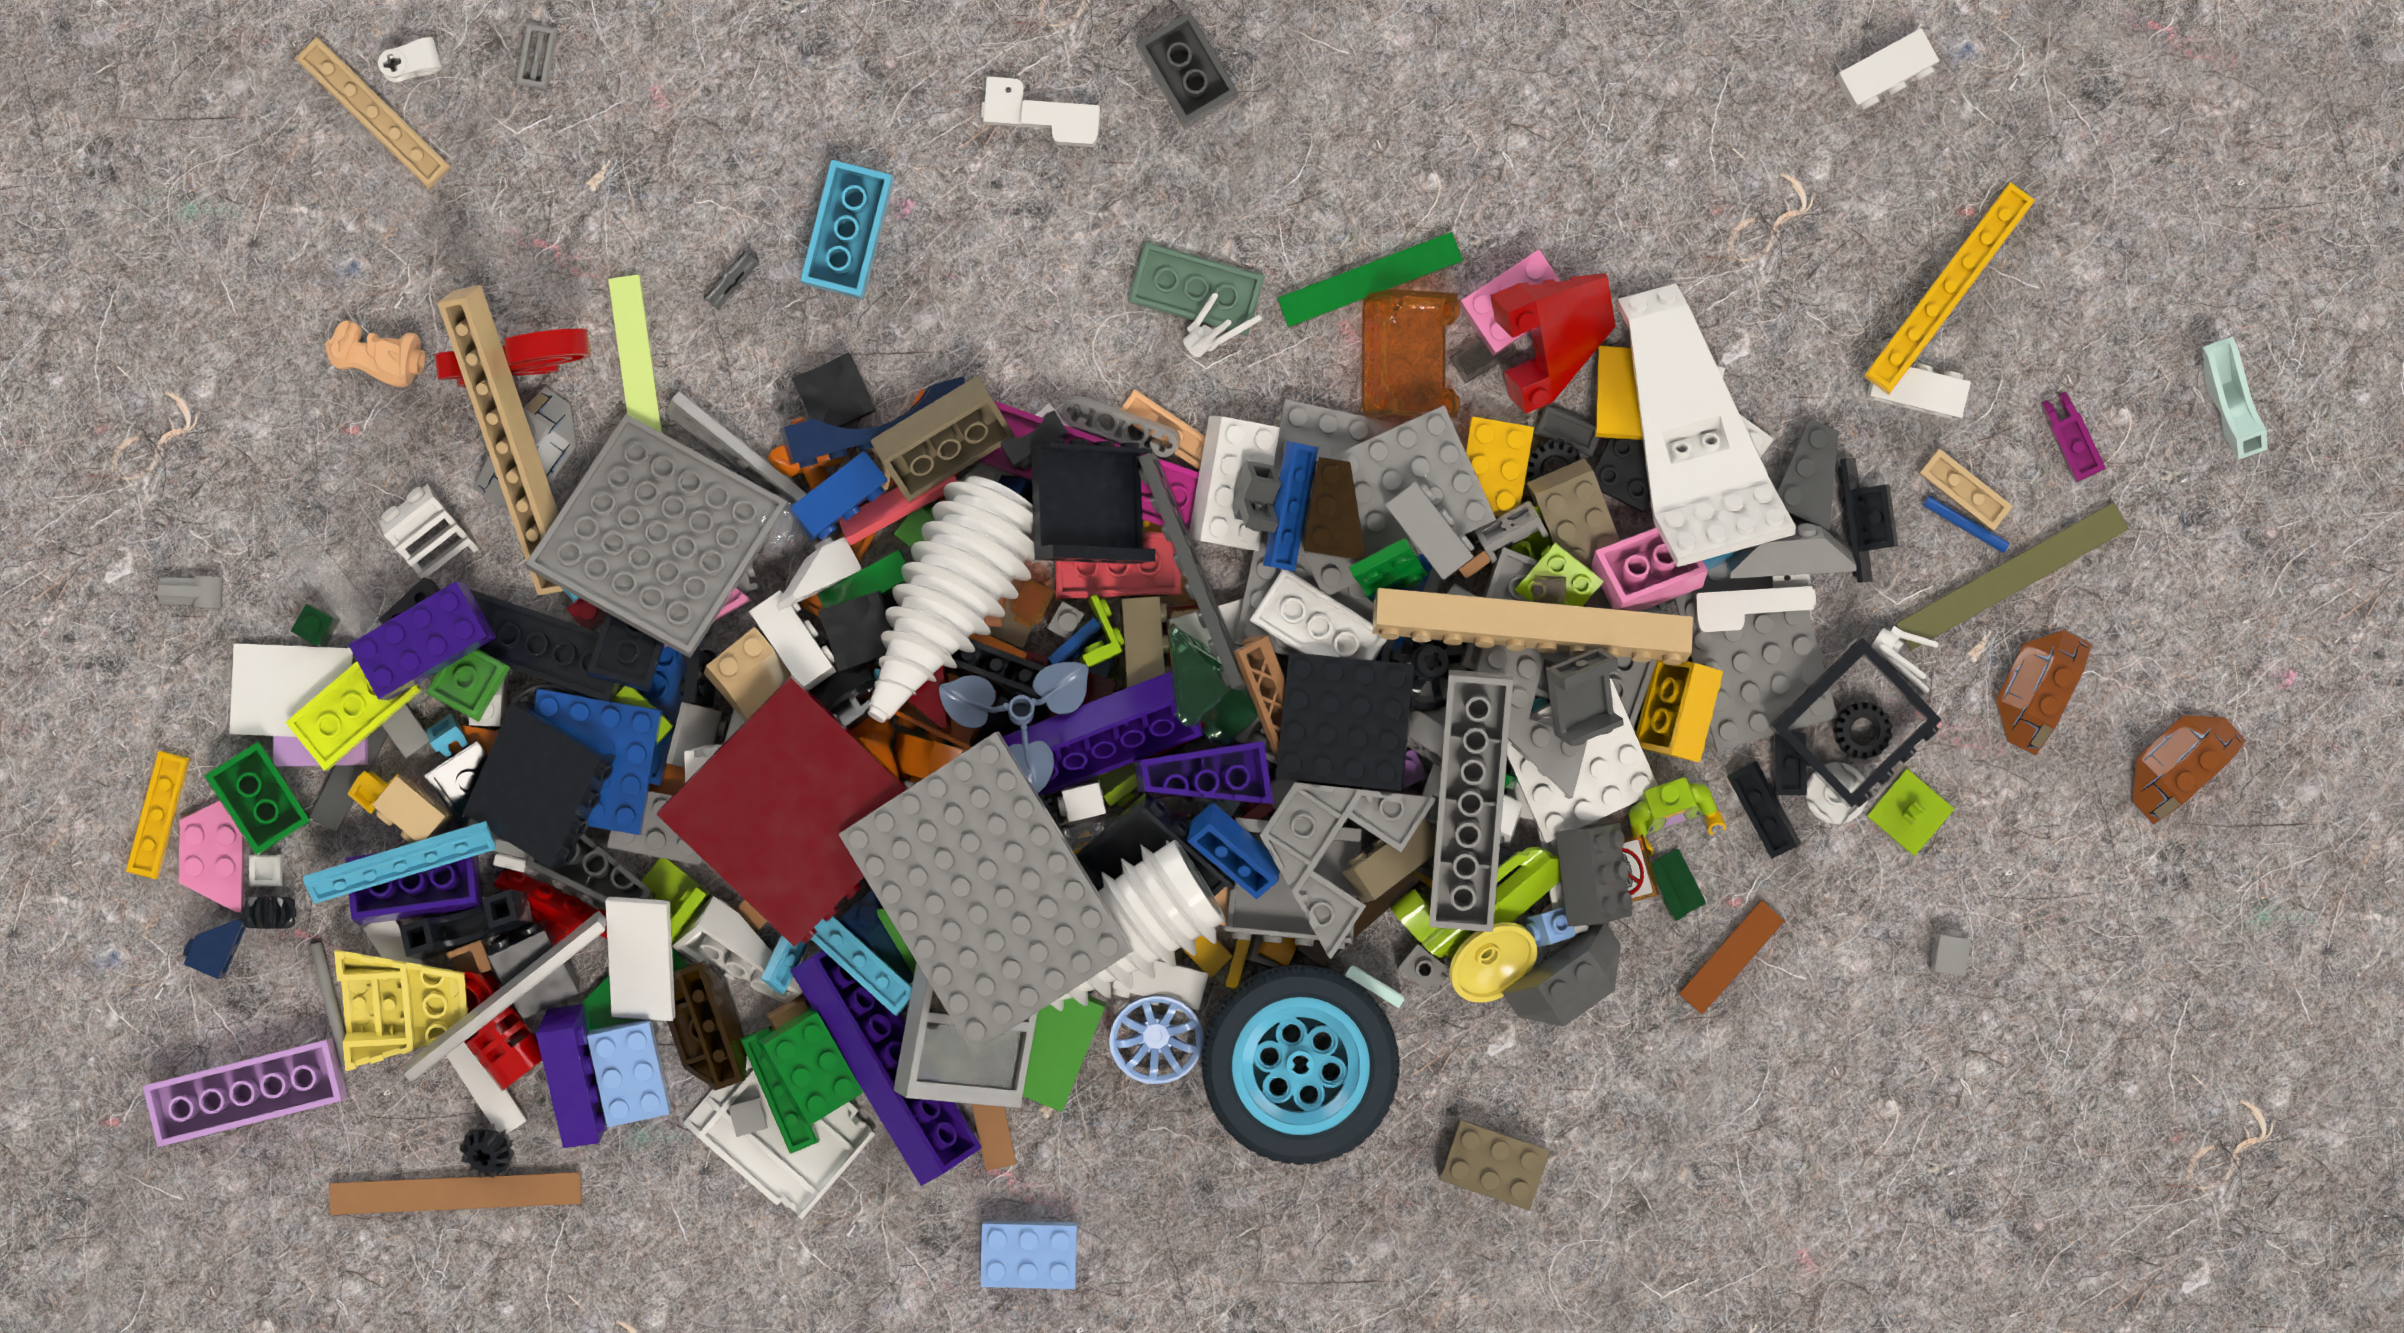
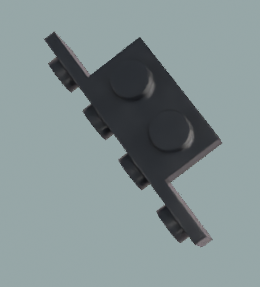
M1844 458L1840 459L1841 466L1838 467V478L1844 486L1845 497L1842 499V508L1844 514L1848 515L1847 541L1849 546H1852L1853 557L1856 563V571H1852V574L1857 578L1858 583L1872 582L1869 551L1898 546L1890 484L1860 488L1856 459Z

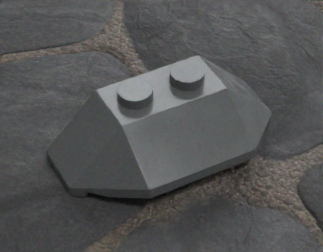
M1606 923L1597 924L1501 992L1518 1017L1564 1027L1615 991L1621 944Z

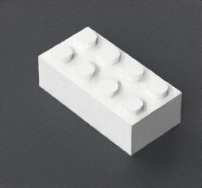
M1209 416L1189 529L1191 540L1259 551L1262 531L1257 532L1246 528L1243 520L1234 518V493L1246 460L1274 465L1280 427L1223 416Z

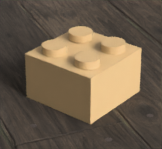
M396 776L373 804L379 810L376 813L377 817L389 826L393 824L402 829L403 831L400 835L410 844L440 835L454 818L446 807L408 776Z

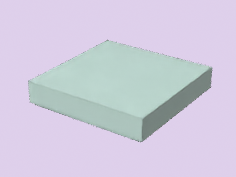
M1352 963L1348 964L1343 972L1345 976L1397 1008H1400L1405 1000L1401 993Z

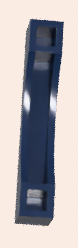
M964 376L928 386L920 399L907 412L893 421L877 427L847 429L828 425L817 419H810L780 428L790 465L799 463V467L804 468L818 464L817 457L828 454L830 460L848 455L847 448L858 446L860 451L874 448L870 441L871 439L965 383Z

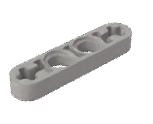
M1084 396L1072 397L1065 403L1062 410L1065 421L1074 427L1120 443H1139V448L1152 449V454L1160 457L1171 456L1180 446V435L1174 428ZM1079 404L1081 405L1080 410L1087 414H1090L1095 409L1096 412L1092 417V423L1088 422L1091 416L1082 414L1077 418L1074 416L1075 411L1071 408ZM1107 413L1114 418L1115 425L1112 429H1105L1100 425L1099 416L1101 414ZM1130 424H1138L1143 428L1144 436L1142 439H1134L1129 435L1128 427ZM1152 429L1155 431L1152 437L1161 439L1164 435L1169 436L1168 442L1173 445H1169L1165 449L1162 447L1160 440L1153 438L1150 444L1146 441L1149 439Z

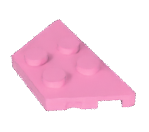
M220 801L180 820L179 883L235 912H242V908H244L245 839Z

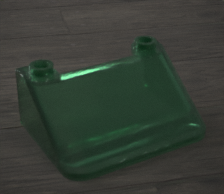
M1172 623L1168 627L1174 703L1178 709L1174 714L1186 727L1189 725L1196 727L1200 720L1205 724L1202 731L1212 742H1216L1219 739L1223 744L1228 745L1259 716L1252 697L1245 689L1239 691L1232 689L1231 686H1226L1220 674V669L1223 668L1221 661L1212 654L1211 650L1201 640Z

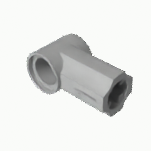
M160 577L157 590L159 604L193 605V608L221 609L222 577Z

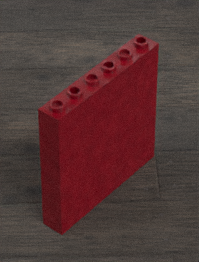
M791 675L657 811L656 815L795 947L800 941L806 944L816 934L817 930L814 927L822 919L827 922L840 909L837 903L844 896L850 899L862 887L859 881L864 875L840 838L839 833L906 791L909 787Z

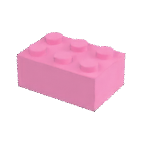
M1539 249L1462 299L1458 304L1492 357L1531 332V330L1512 338L1495 321L1490 295L1517 283L1528 282L1530 285L1542 284L1544 280L1554 279L1556 282L1560 281Z
M1657 528L1596 550L1591 565L1592 571L1604 580L1601 588L1612 609L1637 612L1702 588L1708 572L1703 560L1677 567Z

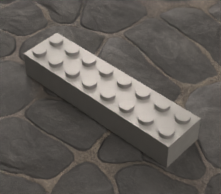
M1449 670L1429 927L1493 932L1513 675Z

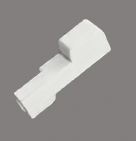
M987 77L985 102H982L981 119H984V124L1052 129L1053 140L1057 145L1094 147L1096 145L1100 125V107L1098 105L1023 101L1024 87L1020 80ZM1006 88H1011V92L1007 93Z
M1810 574L1789 575V581L1784 579L1785 575L1772 576L1773 588L1697 593L1694 595L1697 628L1701 633L1741 630L1744 626L1745 614L1814 610L1816 594L1815 589L1811 586Z

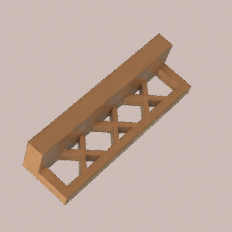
M1250 636L1242 640L1243 647L1235 650L1234 654L1277 761L1286 681L1269 637Z

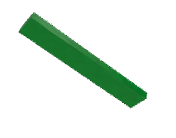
M1450 232L1278 297L1277 300L1286 324L1290 328L1463 262L1454 235Z

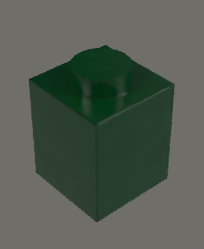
M305 604L291 632L318 647H326L340 620L313 605Z

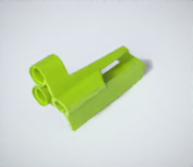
M1529 847L1523 852H1516L1498 866L1497 883L1518 865H1521L1517 871L1496 888L1493 924L1501 922L1512 923L1562 880L1559 856H1553L1552 853L1544 848ZM1415 888L1409 890L1390 907L1392 912L1430 953L1437 957L1445 955L1453 959L1460 945L1476 931L1429 927L1431 903L1422 892L1418 894Z

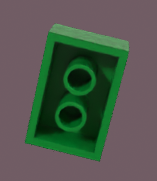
M259 741L204 775L207 783L256 857L310 823V819Z
M810 1008L756 1040L801 1121L809 1126L863 1093L818 1012Z

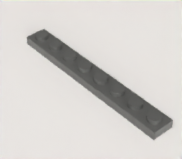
M1151 453L1145 454L1138 458L1141 467L1138 468L1140 477L1144 484H1149L1153 493L1150 496L1151 504L1156 513H1161L1165 523L1161 525L1163 534L1167 541H1172L1176 553L1173 554V558L1178 569L1185 572L1188 580L1185 582L1187 593L1192 600L1196 599L1200 609L1196 611L1198 620L1204 629H1208L1211 636L1208 644L1212 654L1215 657L1219 656L1223 666L1220 669L1221 677L1226 686H1231L1232 689L1240 691L1246 688L1247 685L1234 654L1236 650L1158 456Z

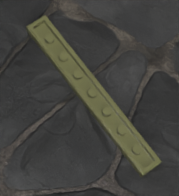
M2112 502L1895 623V626L1904 632L1932 640L2124 533L2129 528L2117 506ZM1903 639L1909 651L1923 645Z

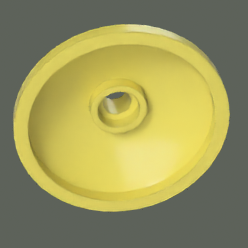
M1511 922L1493 924V932H1474L1460 945L1452 959L1449 977L1453 988L1462 998L1471 1002H1490L1504 997L1501 991L1533 969L1537 958L1535 939L1525 927Z

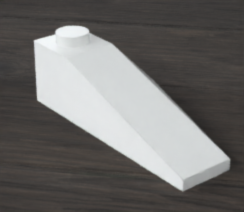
M714 896L698 909L672 945L674 949L696 964L705 961L707 965L712 964L725 970V977L732 980L735 977L745 979L750 982L752 989L782 1003H790L802 993L794 977H792L784 994L775 992L761 980L773 954L772 951L738 912L733 910L727 902L719 900Z

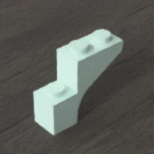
M2229 337L2203 347L2206 390L2221 413L2223 436L2237 459L2240 460L2268 450L2266 427L2253 404L2238 346L2234 338Z

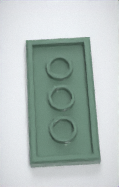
M1145 242L1128 303L1194 321L1211 295L1217 293L1218 298L1202 321V324L1218 327L1229 319L1231 320V325L1225 330L1230 331L1254 317L1265 275ZM1250 328L1244 330L1239 334L1248 336Z

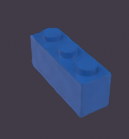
M864 450L793 504L788 513L811 542L818 537L822 541L836 530L834 525L842 518L847 522L861 511L858 506L868 499L872 503L884 494L885 490L883 487L888 479Z
M1211 803L1191 820L1187 842L1256 900L1278 882L1280 871L1269 850L1216 804Z

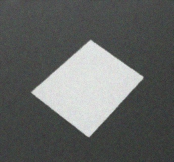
M234 644L229 734L296 737L285 722L352 666L353 653L351 649Z

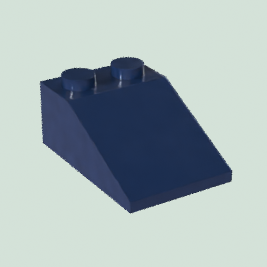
M871 889L843 915L840 921L911 984L914 975L878 917L877 909H881L883 906Z

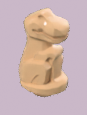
M345 320L336 327L333 337L325 344L330 363L337 369H358L366 372L378 381L393 387L409 386L413 382L415 375L422 373L425 365V351L421 350V340L417 333L408 332L400 339L381 338L377 333H370L367 336V342H360L363 331L361 326L356 322H352V320Z

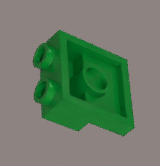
M1406 538L1349 567L1353 578L1361 585L1366 597L1372 603H1374V597L1378 588L1396 590L1404 587L1412 588L1423 581V577L1429 575L1420 555Z

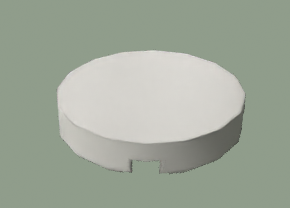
M1832 762L1824 764L1850 793L1865 780L1857 769L1846 763ZM1813 772L1807 780V795H1804L1807 807L1816 818L1825 823L1842 824L1850 822L1861 814L1867 804L1866 801L1859 808L1856 805L1846 807Z

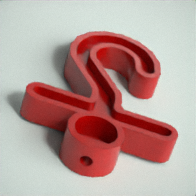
M581 328L556 329L505 338V345L502 346L512 376L555 373L559 371V364L571 363L591 357L588 330ZM454 351L434 354L438 380L456 379L458 387L466 388Z

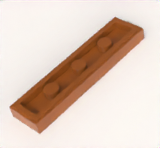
M1760 900L1678 994L1703 1015L1785 920Z

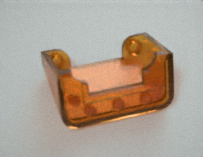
M1390 289L1370 293L1366 296L1362 305V411L1365 417L1374 419H1415L1445 405L1450 419L1458 418V410L1460 408L1459 396L1456 395L1454 389L1445 388L1446 326H1451L1460 315L1458 293Z

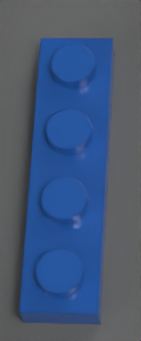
M1290 441L1286 442L1280 473L1281 486L1274 504V510L1279 523L1274 533L1269 532L1263 566L1295 572L1319 447Z

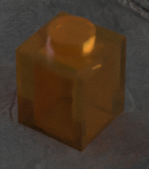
M1031 579L1025 581L1010 611L1016 615L1014 621L1030 629L1033 624L1040 627L1056 592Z

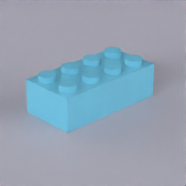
M831 159L800 279L803 285L864 300L895 181L893 175Z

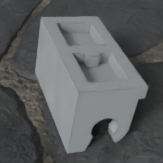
M1531 501L1502 515L1496 521L1475 530L1493 565L1497 561L1495 554L1498 553L1499 548H1508L1538 530L1543 538L1549 535Z

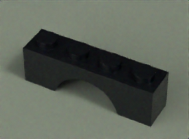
M510 889L483 898L481 904L469 910L447 916L424 918L399 927L406 957L425 960L475 941L484 940L532 923L533 917L527 893Z

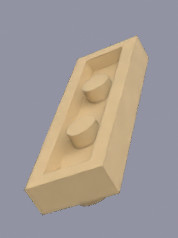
M1940 448L1936 450L1918 473L1990 531H1994L2013 507Z

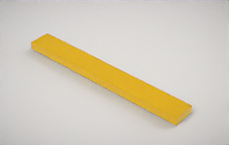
M2011 182L2007 185L1863 377L1889 395L2034 203L2035 200Z

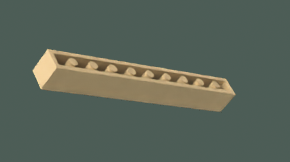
M477 285L453 290L438 302V306L527 562L559 513L482 286ZM530 571L538 595L563 591L558 585Z
M1378 588L1374 597L1372 634H1379L1381 638L1390 640L1398 639L1401 636L1412 637V640L1416 642H1429L1431 639L1443 640L1448 645H1460L1462 642L1475 643V646L1480 648H1491L1494 645L1506 646L1508 650L1512 651L1533 648L1538 649V652L1544 654L1566 651L1572 656H1578L1601 647L1617 657V659L1620 656L1632 657V660L1636 662H1649L1651 659L1663 660V663L1667 665H1679L1682 662H1686L1692 653L1693 617Z

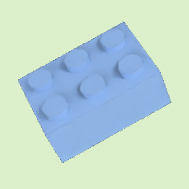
M640 1019L590 1030L587 1039L607 1128L670 1114L671 1104L652 1020Z
M984 1220L982 1223L980 1287L1075 1289L1078 1222Z

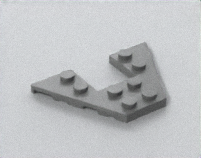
M1494 645L1491 648H1481L1475 672L1513 675L1508 740L1512 743L1511 746L1527 761H1531L1543 776L1549 778L1565 794L1564 796L1567 799L1573 798L1587 741L1582 745L1570 746L1555 736L1553 726L1531 720L1529 717L1544 662L1556 665L1576 656H1572L1566 651L1544 654L1538 652V649L1533 648L1512 651L1508 650L1506 646Z
M1295 782L1260 834L1266 848L1269 850L1279 871L1282 873L1292 894L1330 959H1332L1366 905L1313 870L1348 818L1402 852L1436 801L1435 798Z

